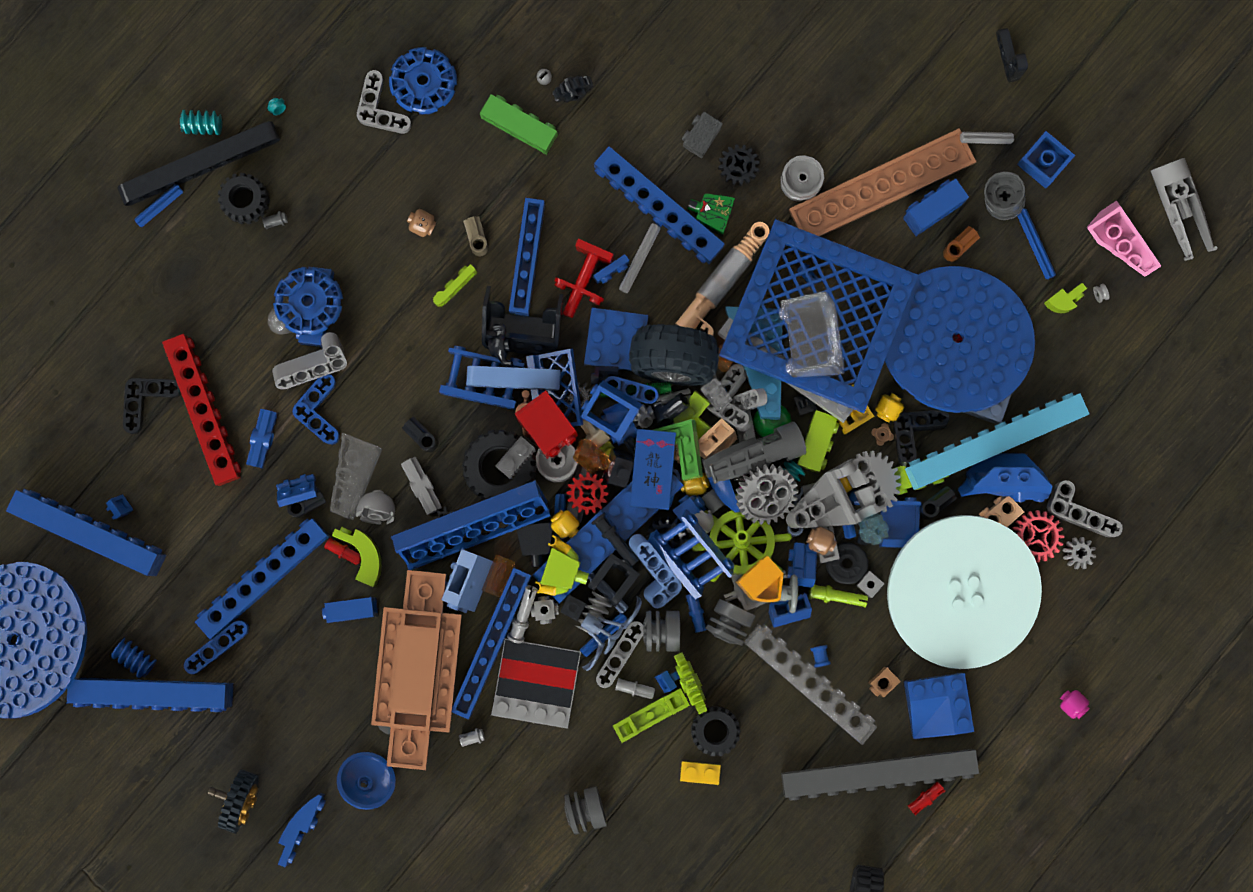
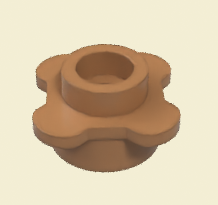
M886 423L871 431L879 446L884 445L886 441L894 439V435Z

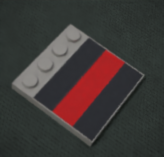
M505 638L491 715L568 729L581 651L529 642L514 643Z

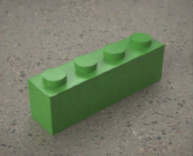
M491 94L480 112L481 119L547 155L558 136L555 130L556 127L547 122L546 124L540 122L539 118L532 113L528 115L522 112L523 109L516 104L511 106L506 103L507 100L502 96L497 95L495 97Z

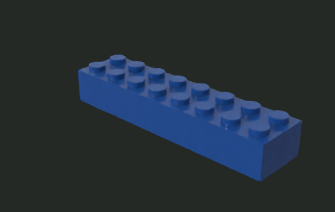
M23 489V491H15L6 512L146 576H157L166 557L165 554L161 553L162 549L153 545L145 546V541L136 537L128 538V534L121 530H110V525L100 521L93 522V518L86 514H75V509L68 506H58V502L51 498H40L41 494L33 490Z
M74 678L67 688V703H73V707H85L93 704V708H105L112 705V708L124 709V707L132 705V709H144L152 706L151 710H163L171 707L172 711H183L190 707L191 711H203L210 708V712L226 711V708L232 707L233 683Z

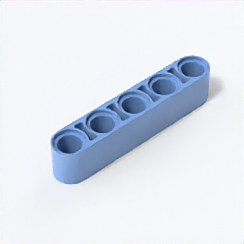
M467 366L466 386L559 390L560 370Z

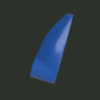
M708 478L709 483L720 500L735 513L740 512L736 504L738 502L735 498L730 479L714 484L713 478Z

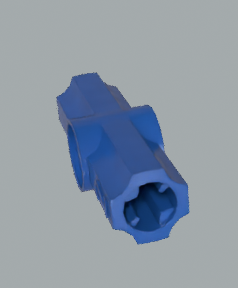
M260 409L256 428L253 429L250 437L251 447L246 465L263 469L268 449L271 448L274 438L273 429L277 418L276 412Z

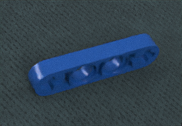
M242 620L233 622L185 660V671L189 674H197L248 634V624ZM236 625H243V633H236L234 635L236 639L234 640L233 636L230 633H228V631L230 630V632L233 633L237 630ZM224 635L229 638V644L226 647L221 646L219 643V639ZM206 648H212L214 651V656L211 659L204 656ZM201 658L205 662L204 665L203 662H199L196 665L197 669L189 668L191 666L190 661L196 662Z

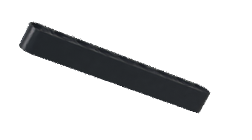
M268 121L119 185L117 189L124 206L134 205L169 190L175 184H183L279 142L280 137L274 123Z

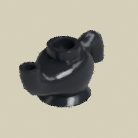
M502 323L494 324L493 328L494 331H497V336L494 339H489V352L493 357L496 355L504 367L511 368L513 367V361H508L506 357L508 352L512 350V342L505 336V325Z

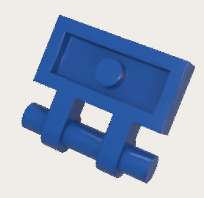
M304 474L300 478L294 480L287 479L283 480V483L276 484L279 507L317 497L314 474L308 476Z

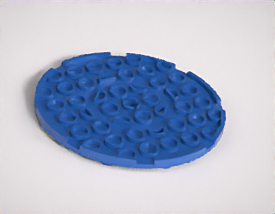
M960 266L931 269L917 276L885 363L895 381L902 389L907 390L913 395L917 401L946 412L981 411L1004 401L1019 387L1026 377L1032 364L1035 350L1033 324L1020 298L1012 289L996 277L977 269ZM960 334L959 336L962 337L963 341L956 343L953 340V336Z
M29 562L0 565V718L12 719L29 716L43 710L65 692L81 666L87 642L86 616L81 600L74 588L57 572ZM14 635L18 636L17 642L15 643L16 645H12L11 639Z

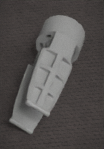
M1185 158L1151 170L1170 225L1184 252L1185 257L1183 259L1186 261L1194 258L1182 223L1183 219L1191 216L1194 217L1207 251L1217 250V246L1213 245L1205 212L1203 211ZM1178 188L1180 192L1176 194L1175 190Z

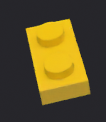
M682 761L680 781L719 785L721 765Z

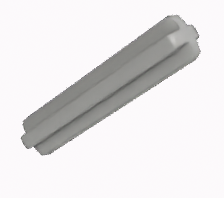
M962 132L960 134V142L1011 144L1014 142V134L1002 132Z

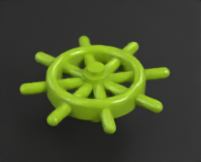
M732 510L722 515L719 519L712 515L714 525L709 537L719 549L733 547L726 555V558H730L731 561L738 553L740 554L741 566L734 565L733 574L743 576L764 556L768 555L771 559L775 542L790 541L792 539V535L789 533L774 535L771 525H768L765 520L762 525L757 520L744 531L743 519H746V517L741 512L735 513ZM732 520H735L737 533L730 529L726 524ZM759 527L763 529L766 535L752 537ZM722 531L732 540L717 541L719 532ZM701 543L692 547L694 551L706 550ZM767 543L764 554L752 546ZM747 551L757 558L758 561L749 565ZM719 574L710 581L715 582L721 574Z

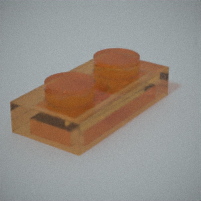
M496 554L482 591L501 597L515 562Z

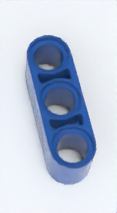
M616 376L608 377L605 380L607 383L612 379L618 382L617 389L634 400L651 404L659 399V390L654 386ZM630 384L635 385L637 388L635 395L627 393V387ZM649 389L655 392L653 400H648L645 396L646 391Z

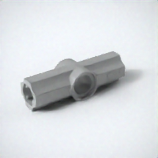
M413 457L403 462L401 465L410 481V487L415 496L419 498L426 514L430 515L436 512V510H440L442 506L433 491L434 487L427 474L424 473L417 458Z

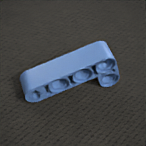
M635 534L629 540V547L655 579L645 588L644 597L654 608H661L681 591L682 584L645 537L641 534Z

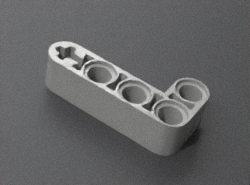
M326 333L321 337L322 350L276 365L272 370L275 386L278 389H288L344 369L347 366V361L338 336L335 333Z
M1065 480L1055 484L1047 504V511L1050 515L1105 537H1116L1121 534L1123 528L1119 521L1071 502L1075 492V486L1072 482ZM1063 484L1068 487L1066 495L1060 490ZM1056 502L1060 503L1061 505V511L1059 513L1054 510V504ZM1074 509H1076L1079 512V518L1077 520H1075L1072 517V511ZM1092 516H1094L1097 519V525L1095 527H1093L1090 524V518ZM1103 525H1112V528L1115 529L1114 532H1111V529L1103 527Z

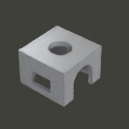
M868 571L856 586L868 595L869 598H873L884 583L872 572ZM869 581L874 582L873 588L867 587Z

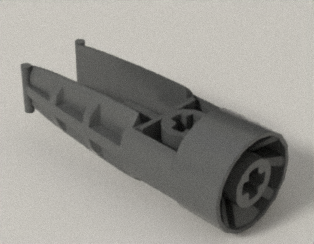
M790 422L774 428L773 434L759 439L753 437L735 444L707 459H702L707 478L712 477L714 484L720 481L750 474V470L756 472L757 466L762 470L765 464L767 467H770L772 462L781 459L790 461L806 455V446L799 427L795 422Z

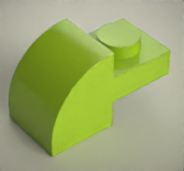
M1081 283L1068 294L1064 289H1061L1044 304L1048 309L1056 313L1069 312L1077 307L1073 300L1077 302L1084 296L1082 292L1087 288Z

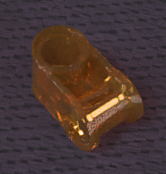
M581 439L573 455L575 462L579 463L591 474L597 473L600 469L606 470L610 467L608 455L595 446L592 441L588 439Z

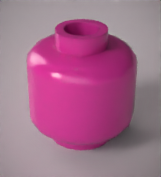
M1068 690L1060 698L1062 700L1060 708L1072 719L1076 717L1080 719L1090 709L1088 707L1089 700L1078 690L1072 692Z

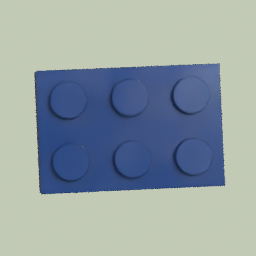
M948 179L936 190L937 192H934V190L930 191L924 196L921 203L916 201L905 211L907 214L903 219L915 236H918L962 206L969 198L957 179L953 181Z

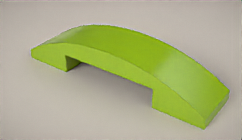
M680 688L613 725V728L621 743L690 705Z

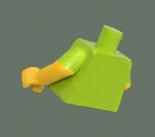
M552 535L555 538L554 544L548 543V545L553 548L551 549L541 582H535V584L540 586L537 593L555 596L572 589L575 581L586 585L589 573L579 570L581 562L578 561L579 556L573 548L559 537Z

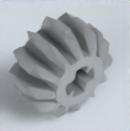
M1074 537L1072 538V543L1066 542L1068 548H1064L1063 552L1068 555L1064 556L1063 559H1070L1067 563L1068 566L1074 564V569H1079L1080 566L1082 569H1086L1087 564H1093L1090 558H1096V555L1091 554V551L1096 550V548L1089 547L1091 545L1090 540L1085 542V538L1080 537L1078 541ZM1080 550V552H1083V555H1076V551Z

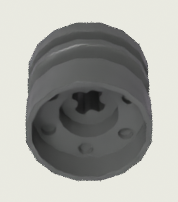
M1003 171L994 174L988 179L984 189L987 211L991 216L999 220L1013 219L1022 212L1025 207V186L1018 175Z
M719 599L714 611L721 615L720 619L710 617L709 620L717 623L714 628L707 624L705 629L727 643L742 646L744 641L736 637L738 634L746 637L747 634L740 628L741 626L751 627L756 616Z
M646 611V617L643 622V640L646 652H651L652 643H656V652H659L661 643H665L667 652H680L679 611H667L665 620H661L659 611H656V620H651V611Z
M597 786L584 789V799L580 798L577 791L574 792L575 801L573 802L569 793L564 795V809L568 824L572 828L574 835L580 834L579 824H581L584 832H587V822H591L594 829L607 826Z

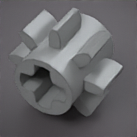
M644 404L642 405L633 421L636 427L640 425L642 428H647L653 423L655 416L651 406L646 407Z

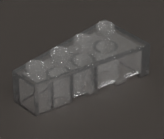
M342 433L341 449H339L338 468H336V481L333 487L330 511L354 520L359 500L365 493L382 449Z

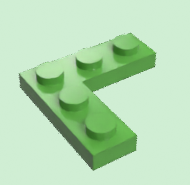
M690 419L653 430L676 433L675 445L678 444L682 480L688 481L703 477L695 420Z

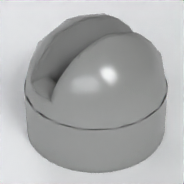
M547 69L539 70L537 81L541 85L549 84L552 80L551 72ZM545 72L548 73V74H546V75L542 78V80L540 79V77H541Z

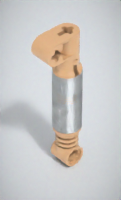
M763 222L754 223L746 236L743 237L744 240L740 241L741 244L731 248L719 266L716 267L700 290L697 291L694 301L675 323L677 326L695 329L701 323L702 327L700 330H707V334L713 336V328L703 319L711 309L717 307L728 290L736 283L735 281L738 280L740 275L743 274L748 265L753 261V253L755 254L759 246L768 238L769 227ZM762 229L765 234L762 237H757L754 231Z

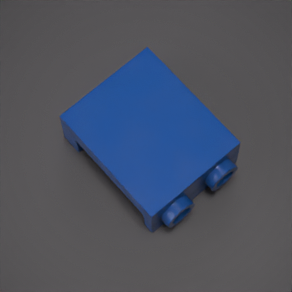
M905 498V501H891L893 507L889 508L886 506V512L880 511L879 547L903 548L907 541L919 531L921 502L916 501V498Z

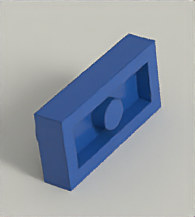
M624 254L593 275L596 283L602 282L604 284L612 279L611 275L615 272L621 273L628 268L627 264H629L628 257Z

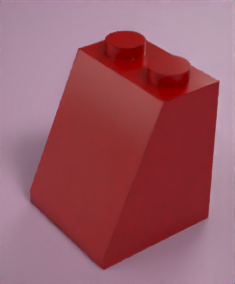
M546 390L515 413L519 424L547 459L550 456L553 458L558 455L562 447L571 445L578 436L576 430Z

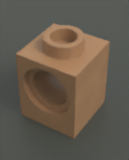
M884 667L868 683L871 685L869 689L875 696L885 697L901 681L888 667ZM881 678H885L888 682L884 689L878 686Z

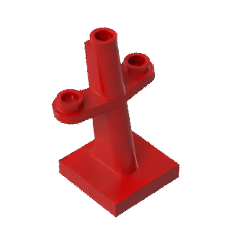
M581 239L577 240L575 247L578 252L587 255L575 285L556 277L554 280V286L563 290L566 287L572 289L562 313L572 319L583 295L590 297L589 301L594 304L600 305L601 302L603 303L604 298L587 291L586 288L598 261L608 265L614 261L613 253Z

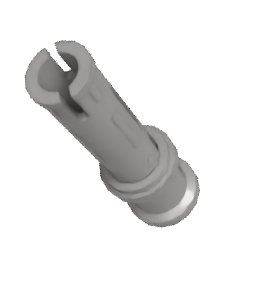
M530 585L526 586L517 617H514L512 620L513 626L507 638L514 643L524 642V632L529 627L528 617L538 591L534 586H532V590H530Z

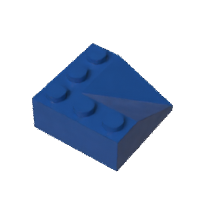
M965 673L904 681L913 739L974 732Z

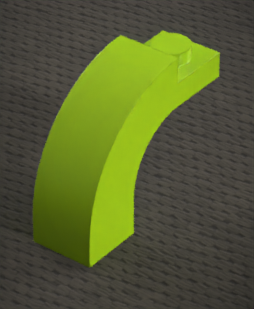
M343 527L340 530L335 529L332 534L333 537L352 544L360 553L361 566L355 580L376 587L381 574L382 563L380 552L374 541L358 529H355L353 536L351 535L352 531Z

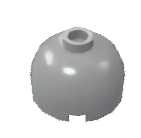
M374 490L361 497L357 506L356 517L361 516V521L371 524H381V521L386 520L387 524H389L395 518V504L383 491Z

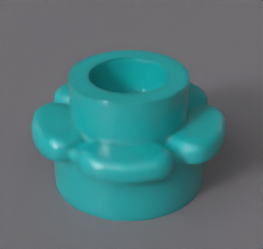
M273 98L269 101L267 109L273 115H280L285 111L286 106L282 98Z

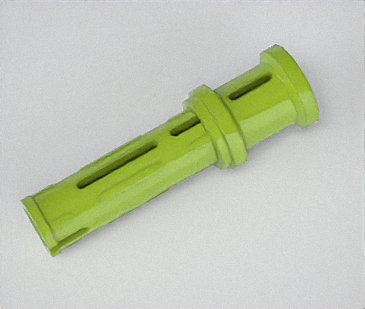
M814 584V587L809 588L808 599H821L825 603L831 600L865 608L867 602L859 600L868 601V595L834 590L829 585L823 587Z

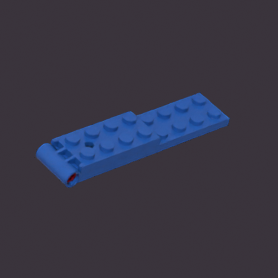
M673 473L670 499L684 486ZM632 482L567 542L579 556L578 561L581 562L580 571L590 575L611 553L613 554L616 551L608 539L602 537L599 529L591 524L602 513H606L607 519L612 525H616V531L626 541L659 510L630 507ZM547 562L533 574V577L538 582H541ZM575 581L573 588L569 589L566 593L551 596L560 604L581 583Z

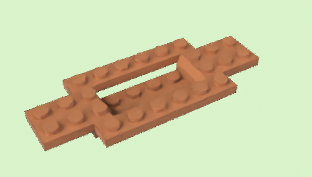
M407 570L403 609L388 607L383 609L371 725L391 727L387 757L388 767L426 770L430 731L450 732L462 615L443 613L444 601L441 599L445 592L447 574Z

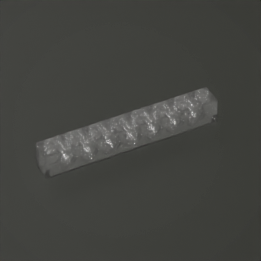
M758 624L746 637L744 643L857 742L863 745L877 728L874 725L875 720L868 714L864 716L860 713L859 710L861 708L855 702L851 701L849 703L845 700L844 697L846 695L840 689L834 690L830 687L831 682L825 676L819 677L815 674L816 669L810 663L805 665L800 660L802 657L795 650L790 652L786 648L787 643L780 637L775 639L771 635L773 631L765 624L762 627ZM765 639H769L772 642V647L769 650L762 648V641ZM779 652H784L787 656L783 663H779L776 659ZM798 664L801 667V673L795 676L792 674L791 668ZM810 677L816 680L813 688L806 686V680ZM824 690H828L831 695L827 701L821 699V693ZM839 703L845 705V711L841 714H838L835 710L836 705ZM853 716H858L860 719V723L857 726H852L850 723Z

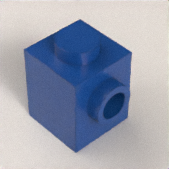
M687 494L679 500L680 505L673 509V512L682 522L681 517L684 510L687 509L690 513L696 514L701 510L705 511L706 508L701 497L695 495L689 497Z

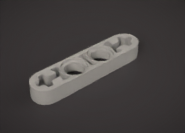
M634 621L630 623L596 677V682L600 687L607 688L612 685L643 636V624L641 622ZM638 624L640 625L641 633L635 634L633 638L637 640L634 643L625 635L628 633L630 636L633 631L630 629L631 626H637ZM622 641H629L631 643V649L628 652L620 649ZM618 657L621 665L618 668H612L610 666L611 658ZM607 666L616 674L613 676L611 673L608 677L610 682L602 684V679L599 677L606 675L607 670H604V668Z

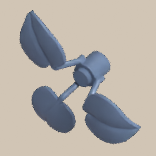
M637 596V603L632 616L624 623L606 620L600 616L596 618L590 613L587 614L581 627L589 631L588 634L597 641L598 648L592 660L585 666H582L584 670L589 671L595 665L605 646V643H602L595 633L599 634L601 632L608 636V646L604 651V654H607L614 646L616 639L619 638L623 629H626L638 614L642 604L640 597ZM601 622L619 626V629L614 635H611L602 629L604 624Z

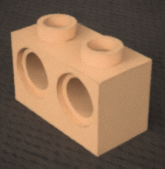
M722 418L698 440L700 456L703 459H707L729 448L737 440L735 430Z
M999 496L993 501L994 506L990 509L986 507L979 515L985 518L994 516L996 522L1008 527L1024 511L1013 498ZM1004 503H1007L1011 508L1008 514L1002 510Z

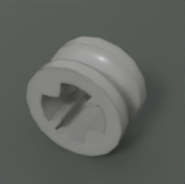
M1101 284L1100 287H1093L1095 298L1099 303L1103 299L1109 300V292L1105 284Z

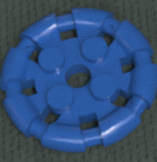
M427 47L408 50L409 52L404 56L401 55L391 68L392 75L389 77L391 94L396 97V102L409 112L415 111L419 112V114L437 112L438 108L445 107L454 96V87L457 85L456 70L449 63V58L438 50H428ZM425 57L431 58L430 63L424 62ZM413 59L415 62L409 66L407 62ZM443 66L445 70L440 72L438 67ZM400 73H405L404 79L399 78ZM426 76L428 82L421 85L418 83V78ZM442 82L447 83V88L442 87ZM406 88L408 93L403 95L401 91ZM437 95L439 99L435 102H432L430 98ZM415 98L421 101L420 105L414 104Z
M301 267L289 272V275L278 283L274 293L276 297L273 305L278 320L282 321L285 324V328L299 335H303V333L310 334V336L317 335L328 330L327 327L337 321L342 310L341 299H343L337 281H334L328 272L315 267L313 269ZM311 276L312 282H306V277ZM295 281L297 284L291 289L289 285ZM323 283L328 285L325 290L320 286ZM306 296L313 298V302L309 306L303 305V298ZM283 297H289V303H283ZM327 298L333 299V305H328ZM290 312L295 315L292 319L288 317ZM324 313L327 318L321 321L318 317ZM303 320L310 321V326H304Z

